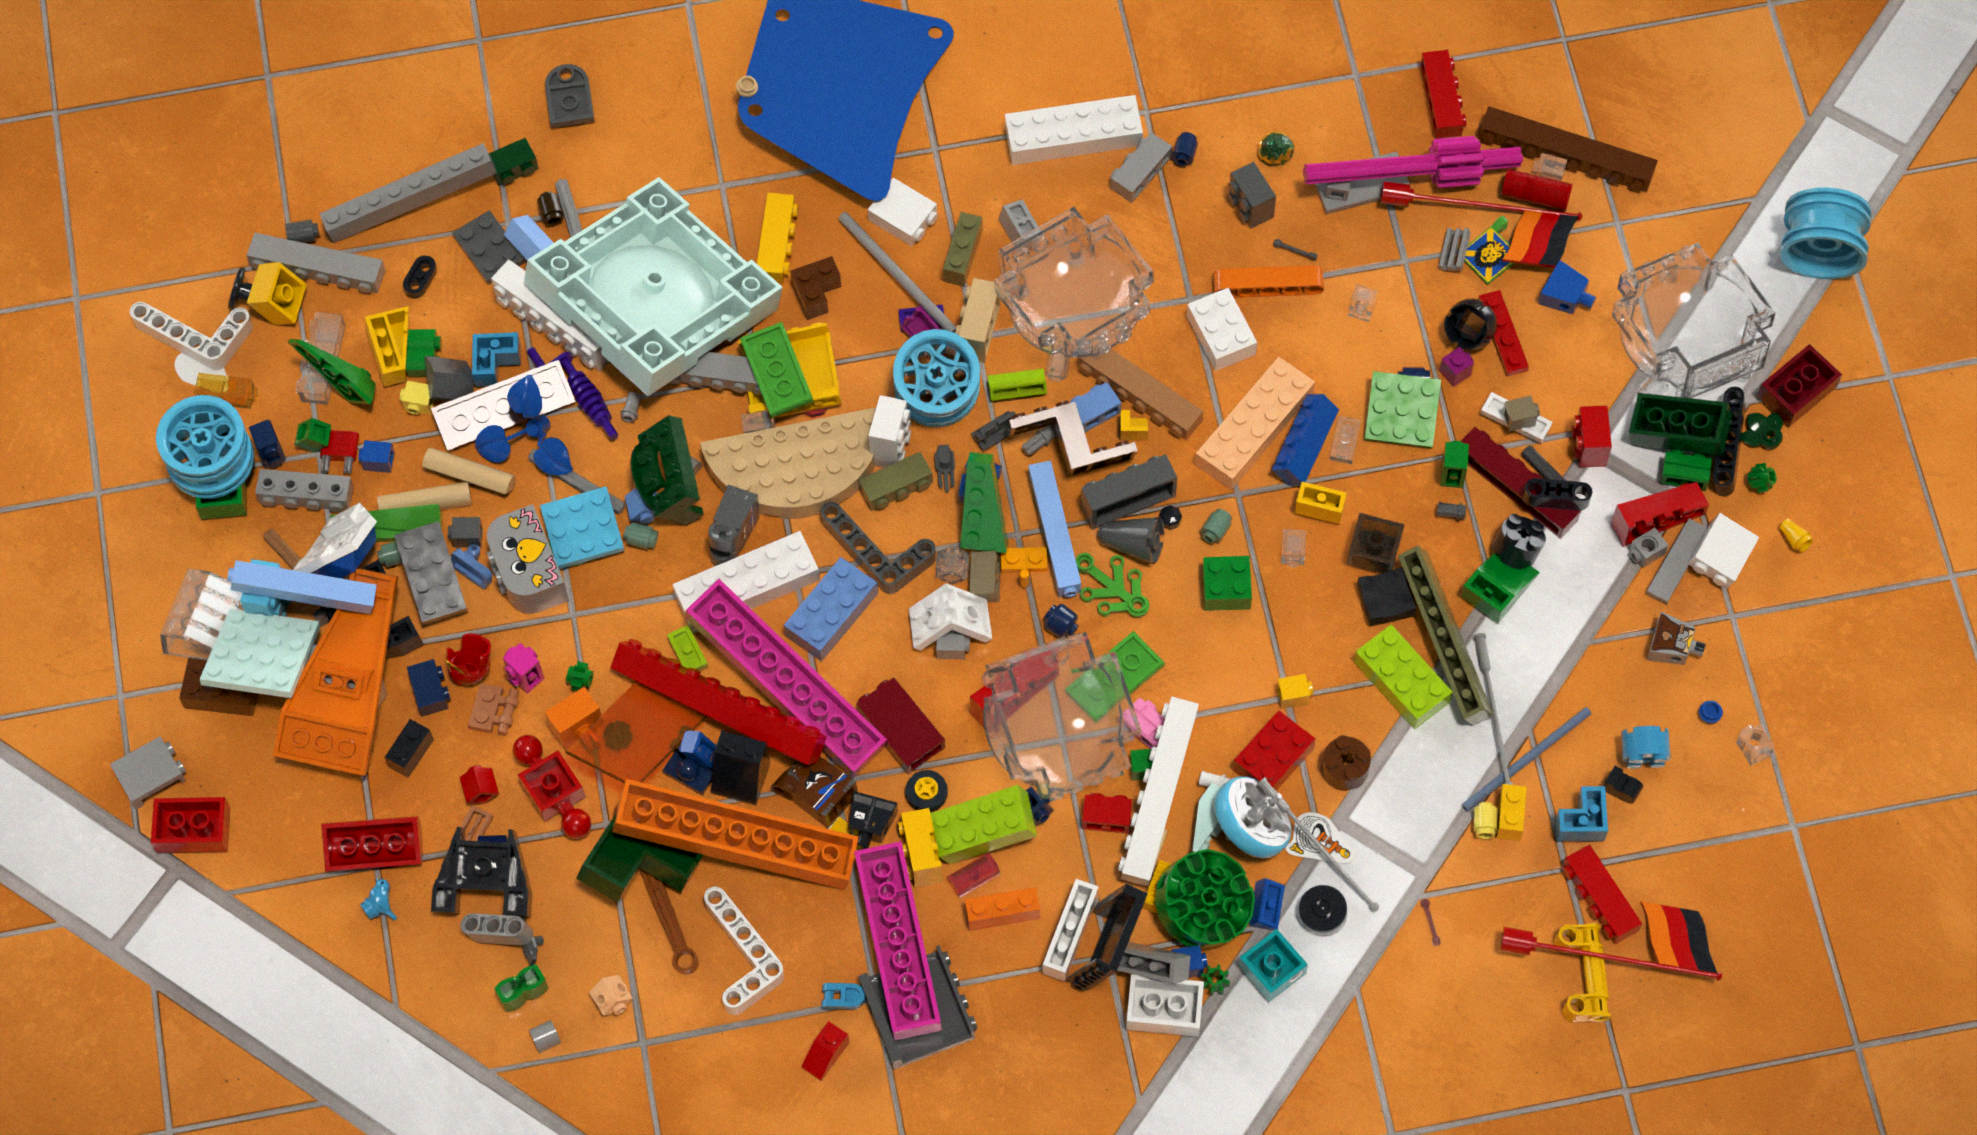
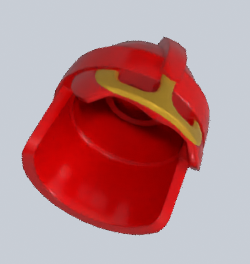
M466 633L462 636L459 651L454 652L453 649L447 648L446 662L448 672L455 683L461 686L465 684L473 685L480 682L489 673L491 644L487 638L479 634Z

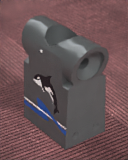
M728 484L714 516V522L708 530L710 557L714 566L738 557V553L746 544L760 518L757 494Z

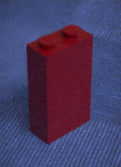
M894 677L889 681L884 680L875 691L871 694H864L856 703L857 711L887 739L885 747L907 774H910L945 749V739Z

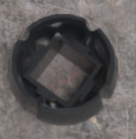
M1474 298L1465 299L1452 306L1450 313L1445 318V332L1451 343H1458V348L1477 350L1491 342L1492 337L1497 331V317L1490 306H1485L1483 301ZM1472 312L1485 321L1479 333L1466 324Z

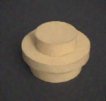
M743 76L736 83V91L743 97H752L758 91V84L753 77Z

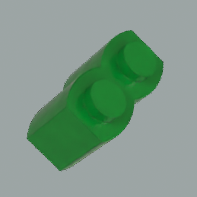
M436 329L408 330L406 356L408 377H427L424 358L426 356L440 358V356H437V350L441 349L442 340L441 336L437 335Z
M531 965L522 969L516 977L502 980L494 989L505 1011L508 1012L520 1008L527 1000L543 995L548 990V985L538 965Z

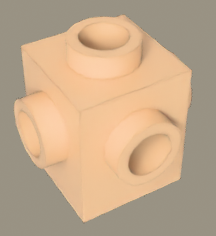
M619 975L602 978L589 992L603 1016L621 1014L627 1009L626 1005L633 999Z

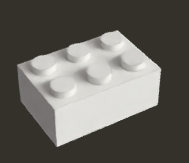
M1229 288L1187 304L1186 317L1215 371L1256 355L1257 341Z
M879 396L868 435L870 454H874L875 466L885 468L906 457L905 443H910L912 430H910V410H907V401Z
M1131 975L1126 1030L1199 1037L1204 982L1184 980L1169 983L1139 975Z

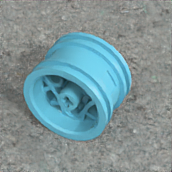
M932 329L912 336L902 345L894 361L896 399L907 401V410H910V418L919 424L928 427H944L961 421L970 413L979 396L980 365L974 349L964 338L947 330ZM946 353L955 358L954 360L945 358L943 354ZM921 356H928L931 360L927 364H922L918 359ZM958 373H962L966 378L958 382L953 377ZM915 375L916 384L904 383V377ZM924 394H929L932 396V400L925 403L921 401L920 397ZM953 395L956 396V400L946 403L945 400Z
M210 395L188 397L168 409L159 422L156 431L158 452L174 484L184 493L201 499L222 497L235 491L250 475L254 465L253 445L238 411L229 402ZM229 432L228 435L221 436L223 433ZM184 458L187 460L185 463H180Z

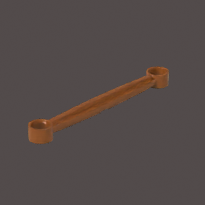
M618 805L614 809L613 816L617 812ZM640 868L639 870L656 912L675 951L673 964L681 974H691L698 968L699 960L696 953L687 947L663 881ZM684 954L693 955V964L690 967L681 968L678 965L680 956Z

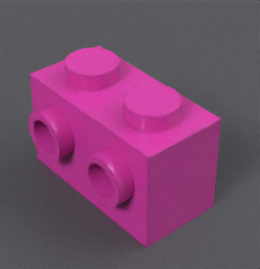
M519 643L516 647H511L503 657L505 663L504 670L508 674L507 679L514 687L519 686L528 694L544 680V675L535 651L531 647L525 648Z

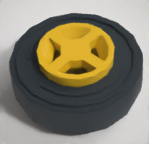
M922 770L915 773L909 778L906 785V798L915 810L929 808L930 812L936 811L945 803L948 796V786L945 779L939 773L932 770Z

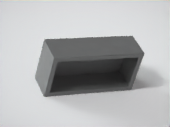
M1166 454L1160 457L1154 456L1143 464L1131 465L1125 471L1120 473L1114 472L1107 475L1105 479L1085 484L1081 488V508L1091 529L1094 530L1101 525L1103 526L1106 521L1119 520L1176 497L1177 476Z

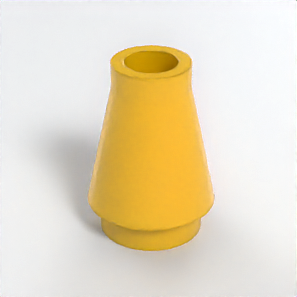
M1786 519L1780 525L1779 529L1784 533L1794 550L1804 552L1812 545L1813 538L1811 533L1793 523L1790 519Z

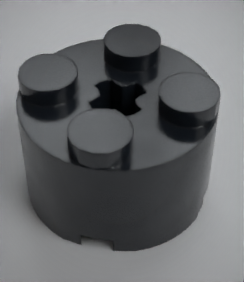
M1517 514L1509 515L1493 541V552L1495 555L1498 553L1501 557L1500 561L1509 567L1525 569L1528 565L1532 566L1546 542L1543 524Z

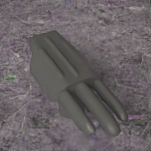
M949 444L938 445V450L935 452V466L938 472L939 487L943 488L942 474H944L945 491L949 492V473L951 487L953 488L955 484L954 452L950 449Z
M533 936L529 943L521 945L529 965H534L537 960V946L544 943L542 936Z

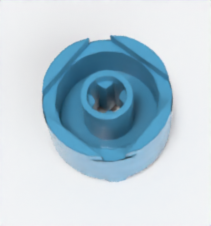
M1659 726L1633 727V732L1627 733V729L1621 732L1623 762L1627 763V768H1640L1641 764H1650L1652 768H1661L1665 766L1666 761L1671 759L1669 729L1665 728L1663 732Z

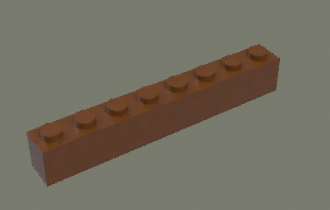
M1488 106L1478 139L1483 140L1485 143L1496 144L1504 148L1520 147L1521 153L1528 157H1537L1546 160L1550 164L1562 165L1572 171L1587 173L1591 177L1602 178L1613 184H1621L1635 191L1646 193L1648 192L1658 162L1656 159Z

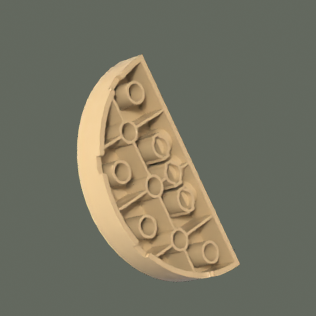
M876 407L700 442L705 466L709 475L723 493H725L729 484L757 494L760 515L778 516L780 519H798L819 515L825 503L835 502L839 504L847 498L850 499L860 490L859 479L873 472L875 459L874 454H870L868 435Z

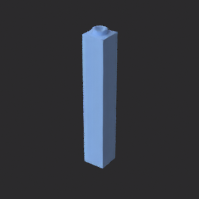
M528 215L513 218L504 233V236L526 260L553 244L552 240Z
M1050 460L1028 465V475L1058 597H1074L1081 592V580L1052 463Z
M235 560L234 568H229L227 582H231V591L371 614L377 586L370 583Z

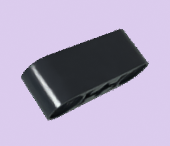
M1532 478L1525 484L1523 501L1531 507L1582 511L1589 506L1593 492L1591 486L1585 482ZM1535 490V491H1537L1539 494H1538V495H1533V494H1531L1529 491ZM1576 494H1582L1586 498L1580 499L1576 496Z

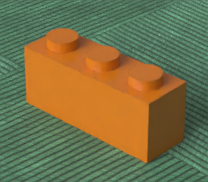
M1036 887L965 899L969 931L1040 919V906Z

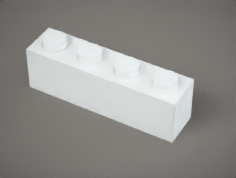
M1079 879L1075 880L1043 962L1044 975L1066 981L1097 901L1099 886Z

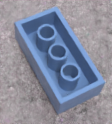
M840 557L783 625L785 637L822 662L878 595V583Z

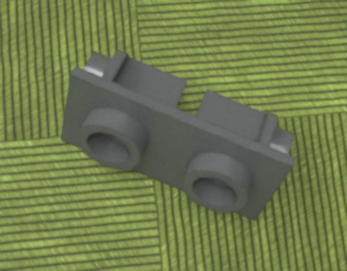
M1014 411L1005 412L971 433L983 451L1008 437L1006 427L1009 420L1012 419L1011 416L1015 415Z

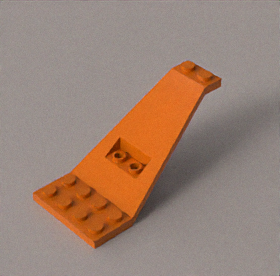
M357 568L355 572L350 574L349 580L377 585L371 614L342 609L336 610L304 667L292 698H287L281 709L273 756L357 775H366L375 731L398 576ZM327 675L332 677V683L326 681ZM350 680L355 682V688L349 687L348 683Z

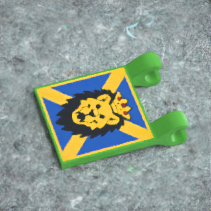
M1504 216L1499 217L1491 227L1468 244L1464 262L1487 285L1515 264L1502 261L1511 246L1499 234L1508 227V220Z

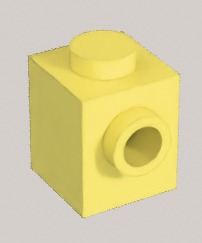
M407 381L406 387L402 388L400 392V401L403 404L404 410L414 415L419 413L431 415V408L434 407L436 399H430L428 384Z

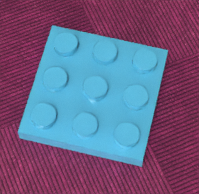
M607 486L540 505L554 558L559 569L625 551Z

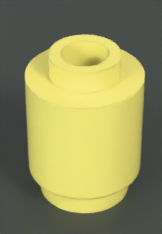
M1489 802L1480 803L1479 806L1474 808V832L1479 839L1495 838V833L1498 832V808Z

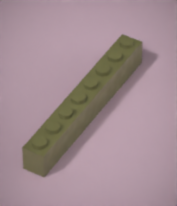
M1418 545L1399 554V560L1464 720L1475 725L1493 716L1494 714L1428 552Z

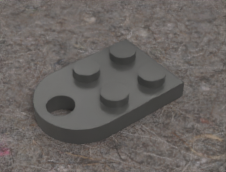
M572 64L560 65L551 70L545 80L551 128L595 122L590 84L586 72ZM563 73L572 74L569 79H562L560 77Z

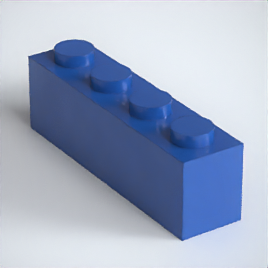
M1324 394L1306 395L1283 447L1276 458L1272 471L1287 485H1301L1302 482H1306L1339 411Z

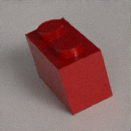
M1101 793L1085 794L1082 829L1129 834L1132 799H1128L1124 795L1107 797Z

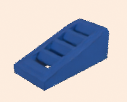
M686 731L679 751L713 772L716 744L700 731Z

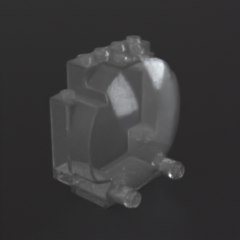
M1072 207L998 250L1001 276L994 280L995 293L1008 308L1010 318L1018 333L1028 343L1041 351L1052 355L1061 353L1065 357H1086L1092 355L1095 358L1100 354H1106L1115 345L1126 342L1132 336V329L1137 321L1144 319L1150 313L1149 299L1145 296L1143 290H1146L1154 283L1153 270L1108 214L1088 225L1076 208Z
M1696 243L1691 246H1684L1679 251L1671 254L1667 253L1657 260L1645 262L1640 267L1626 270L1620 274L1617 289L1623 297L1615 302L1612 317L1620 327L1623 347L1630 360L1640 371L1655 381H1668L1677 388L1675 397L1694 398L1734 380L1744 382L1751 377V373L1764 368L1771 340L1763 330L1772 327L1776 313L1732 254L1726 257H1719L1712 262L1700 244Z
M1083 632L1064 636L985 665L987 671L983 674L982 681L987 688L992 689V695L984 698L983 720L985 734L995 758L1009 773L1011 780L1020 779V782L1036 787L1040 799L1049 798L1050 802L1063 798L1064 794L1080 792L1084 790L1083 787L1103 783V778L1109 775L1110 778L1124 775L1123 770L1131 767L1124 743L1135 740L1134 735L1142 733L1116 652L1094 657L1087 633Z

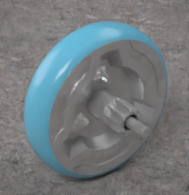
M1240 776L1228 780L1220 787L1215 798V812L1218 822L1226 834L1225 839L1227 841L1231 840L1243 852L1258 858H1270L1282 852L1291 838L1289 815L1283 813L1276 805V802L1282 798V795L1278 793L1273 798H1270L1257 786L1260 781L1250 777Z

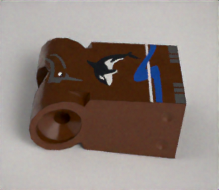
M821 756L817 763L810 765L796 760L794 765L784 771L771 785V789L776 794L794 801L795 804L827 829L852 803L854 791L858 792L856 781Z

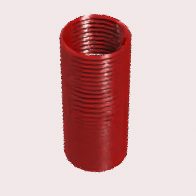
M1508 168L1501 196L1566 211L1573 184L1544 178V176H1533L1530 173Z

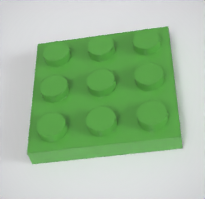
M1373 371L1364 440L1433 448L1441 379Z

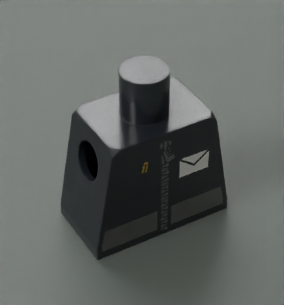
M854 791L849 833L850 835L858 836L856 849L869 848L871 841L883 842L898 813L897 802Z

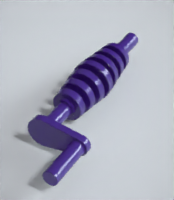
M534 347L527 350L528 355L537 368L546 365ZM564 352L553 359L551 362L559 360L561 367H564L568 373V384L571 386V390L580 408L596 426L604 428L611 440L617 438L618 433L610 422L612 416L608 411L602 394L582 371H576L571 363L573 360L571 353Z

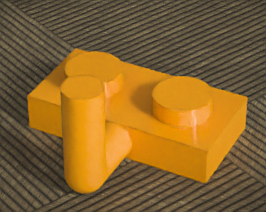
M1047 547L1007 548L1006 553H1001V573H1020V585L1023 588L1029 586V572H1047Z

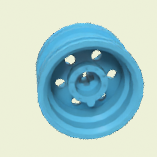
M1829 187L1805 189L1790 196L1786 201L1784 224L1789 231L1782 237L1781 261L1793 272L1818 279L1846 278L1862 271L1868 259L1869 246L1863 236L1867 234L1871 226L1872 209L1870 204L1853 192Z

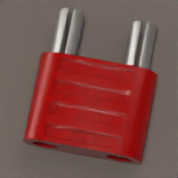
M330 431L328 446L320 451V458L322 459L321 472H329L330 461H345L343 472L345 474L351 473L352 463L356 460L359 441V434L357 432Z

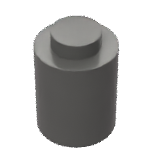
M312 219L285 224L288 240L307 243L316 241V236H320L318 224L313 223Z

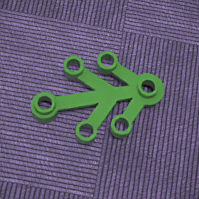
M1081 553L1076 557L1078 571L1090 574L1106 587L1098 589L1083 588L1080 592V598L1084 603H1090L1096 598L1119 597L1124 601L1119 603L1100 602L1098 605L1100 616L1107 617L1112 612L1128 611L1134 617H1142L1148 612L1149 601L1141 595L1140 582L1142 580V573L1140 570L1132 569L1128 573V581L1132 584V595L1124 589V559L1122 556L1115 555L1110 560V566L1114 572V581L1094 566V559L1090 554ZM1118 560L1121 564L1117 566L1113 562ZM1087 563L1089 566L1084 568L1081 567V564ZM1137 574L1139 578L1132 579L1131 575ZM1088 592L1091 596L1086 598L1083 594ZM1135 604H1140L1142 608L1135 609L1133 606ZM1106 606L1109 610L1104 612L1101 608Z

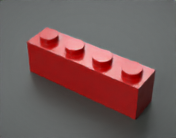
M1448 49L1423 52L1420 65L1435 138L1442 139L1462 136L1463 127H1466L1467 123L1466 116L1461 114L1460 109L1463 107L1462 97L1457 94L1456 90L1459 88L1457 76L1453 75L1455 70L1453 57L1450 58Z
M1589 844L1565 857L1562 868L1567 879H1572L1576 885L1575 889L1578 896L1582 900L1585 899L1590 906L1589 912L1595 920L1598 919L1601 923L1605 937L1611 939L1614 944H1617L1637 933L1641 928L1642 922L1591 845Z

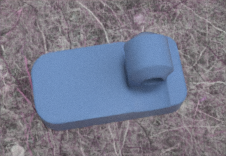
M472 544L464 552L457 548L451 554L454 569L479 587L486 588L492 582V573L487 567L476 560L480 556V547Z

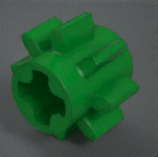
M1766 463L1756 464L1755 467H1751L1752 471H1749L1747 477L1750 487L1757 488L1758 493L1766 492L1773 488L1777 480L1776 472L1773 468H1767Z
M578 661L577 665L569 667L566 683H571V690L578 691L583 687L590 688L594 671L589 670L588 663Z
M1218 964L1217 968H1211L1208 965L1207 974L1202 973L1200 977L1201 980L1206 981L1204 982L1203 989H1208L1211 996L1214 992H1219L1223 995V987L1230 986V981L1225 979L1229 976V971L1223 972L1220 969V964ZM1214 977L1219 978L1217 983L1212 982Z

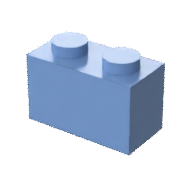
M1107 382L1102 385H1095L1088 393L1082 396L1078 395L1070 401V403L1076 402L1085 433L1121 413L1122 403Z

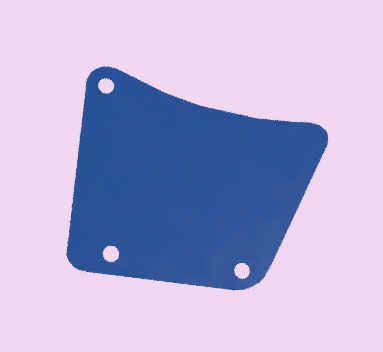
M768 0L746 76H751L756 80L758 91L752 97L740 95L738 103L740 117L743 123L757 134L866 199L872 201L882 200L887 196L890 189L896 148L912 101L928 73L952 42L954 31L948 22L940 18L860 0ZM781 9L787 10L790 17L786 21H780L775 16L776 12ZM931 27H938L942 30L943 34L940 38H932L929 36L928 31ZM753 104L760 105L763 109L762 114L759 116L750 115L748 112L749 106Z

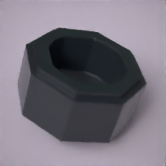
M1172 505L1162 508L1159 514V518L1164 522V528L1169 530L1179 527L1182 521L1179 508Z

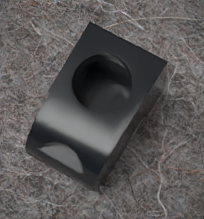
M1616 765L1604 784L1606 793L1627 803H1634L1643 789V784L1639 780L1623 773V769Z

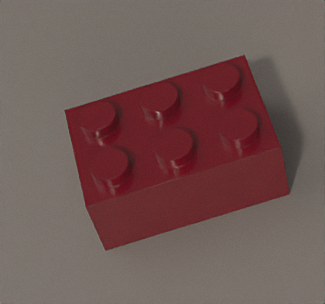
M1809 344L1761 384L1757 397L1773 412L1777 413L1782 418V421L1790 427L1838 386L1842 374Z

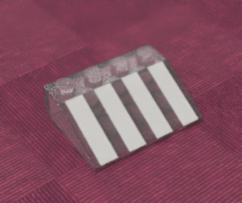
M188 568L160 633L163 654L208 660L229 609L244 611L240 602L243 592L231 591V582H227V579L210 571Z

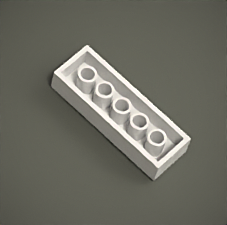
M1135 95L1005 114V130L1012 165L1137 147L1139 141L1143 138Z
M508 259L491 278L498 304L504 308H510L520 320H527L534 330L544 332L551 342L561 344L566 352H570L573 357L576 355L582 359L585 366L600 372L609 362L601 354L602 347L575 323L569 325L524 283L526 271Z
M798 531L672 585L674 595L685 617L686 609L718 579L730 588L750 609H753L820 581V575L801 531ZM686 619L692 634L698 632V630Z

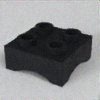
M1403 567L1379 575L1358 577L1357 587L1370 626L1415 616L1416 606L1410 594Z

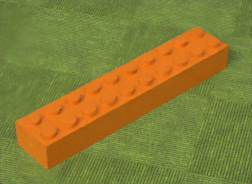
M626 779L622 787L612 830L613 833L843 890L850 881L855 857L854 851H856L858 836Z

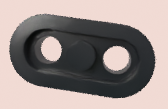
M420 256L413 263L403 281V287L408 296L419 297L425 293L437 272V266L432 257ZM424 268H429L428 271H422Z

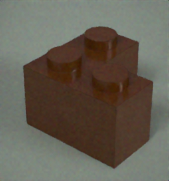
M833 256L790 271L792 285L807 320L828 313V304L824 293L841 287L840 273Z

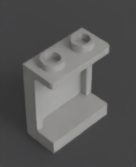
M161 736L110 764L136 810L144 806L142 800L177 780H180L181 783L186 781L182 775L186 773V770L180 760L174 761L172 755L176 754L169 741L164 743Z

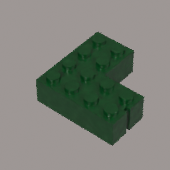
M615 814L582 864L576 879L618 903L640 868L682 892L704 855L613 833Z

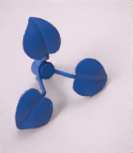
M529 374L512 385L507 394V400L511 409L516 413H523L524 418L531 419L527 422L526 428L505 437V431L501 426L489 425L483 428L477 435L475 448L487 460L499 463L506 460L510 455L511 447L507 441L528 433L532 437H539L537 443L539 449L533 455L539 469L552 475L570 473L573 471V467L565 444L558 438L553 437L543 441L547 436L546 432L550 429V421L546 416L539 415L542 410V397L536 381Z

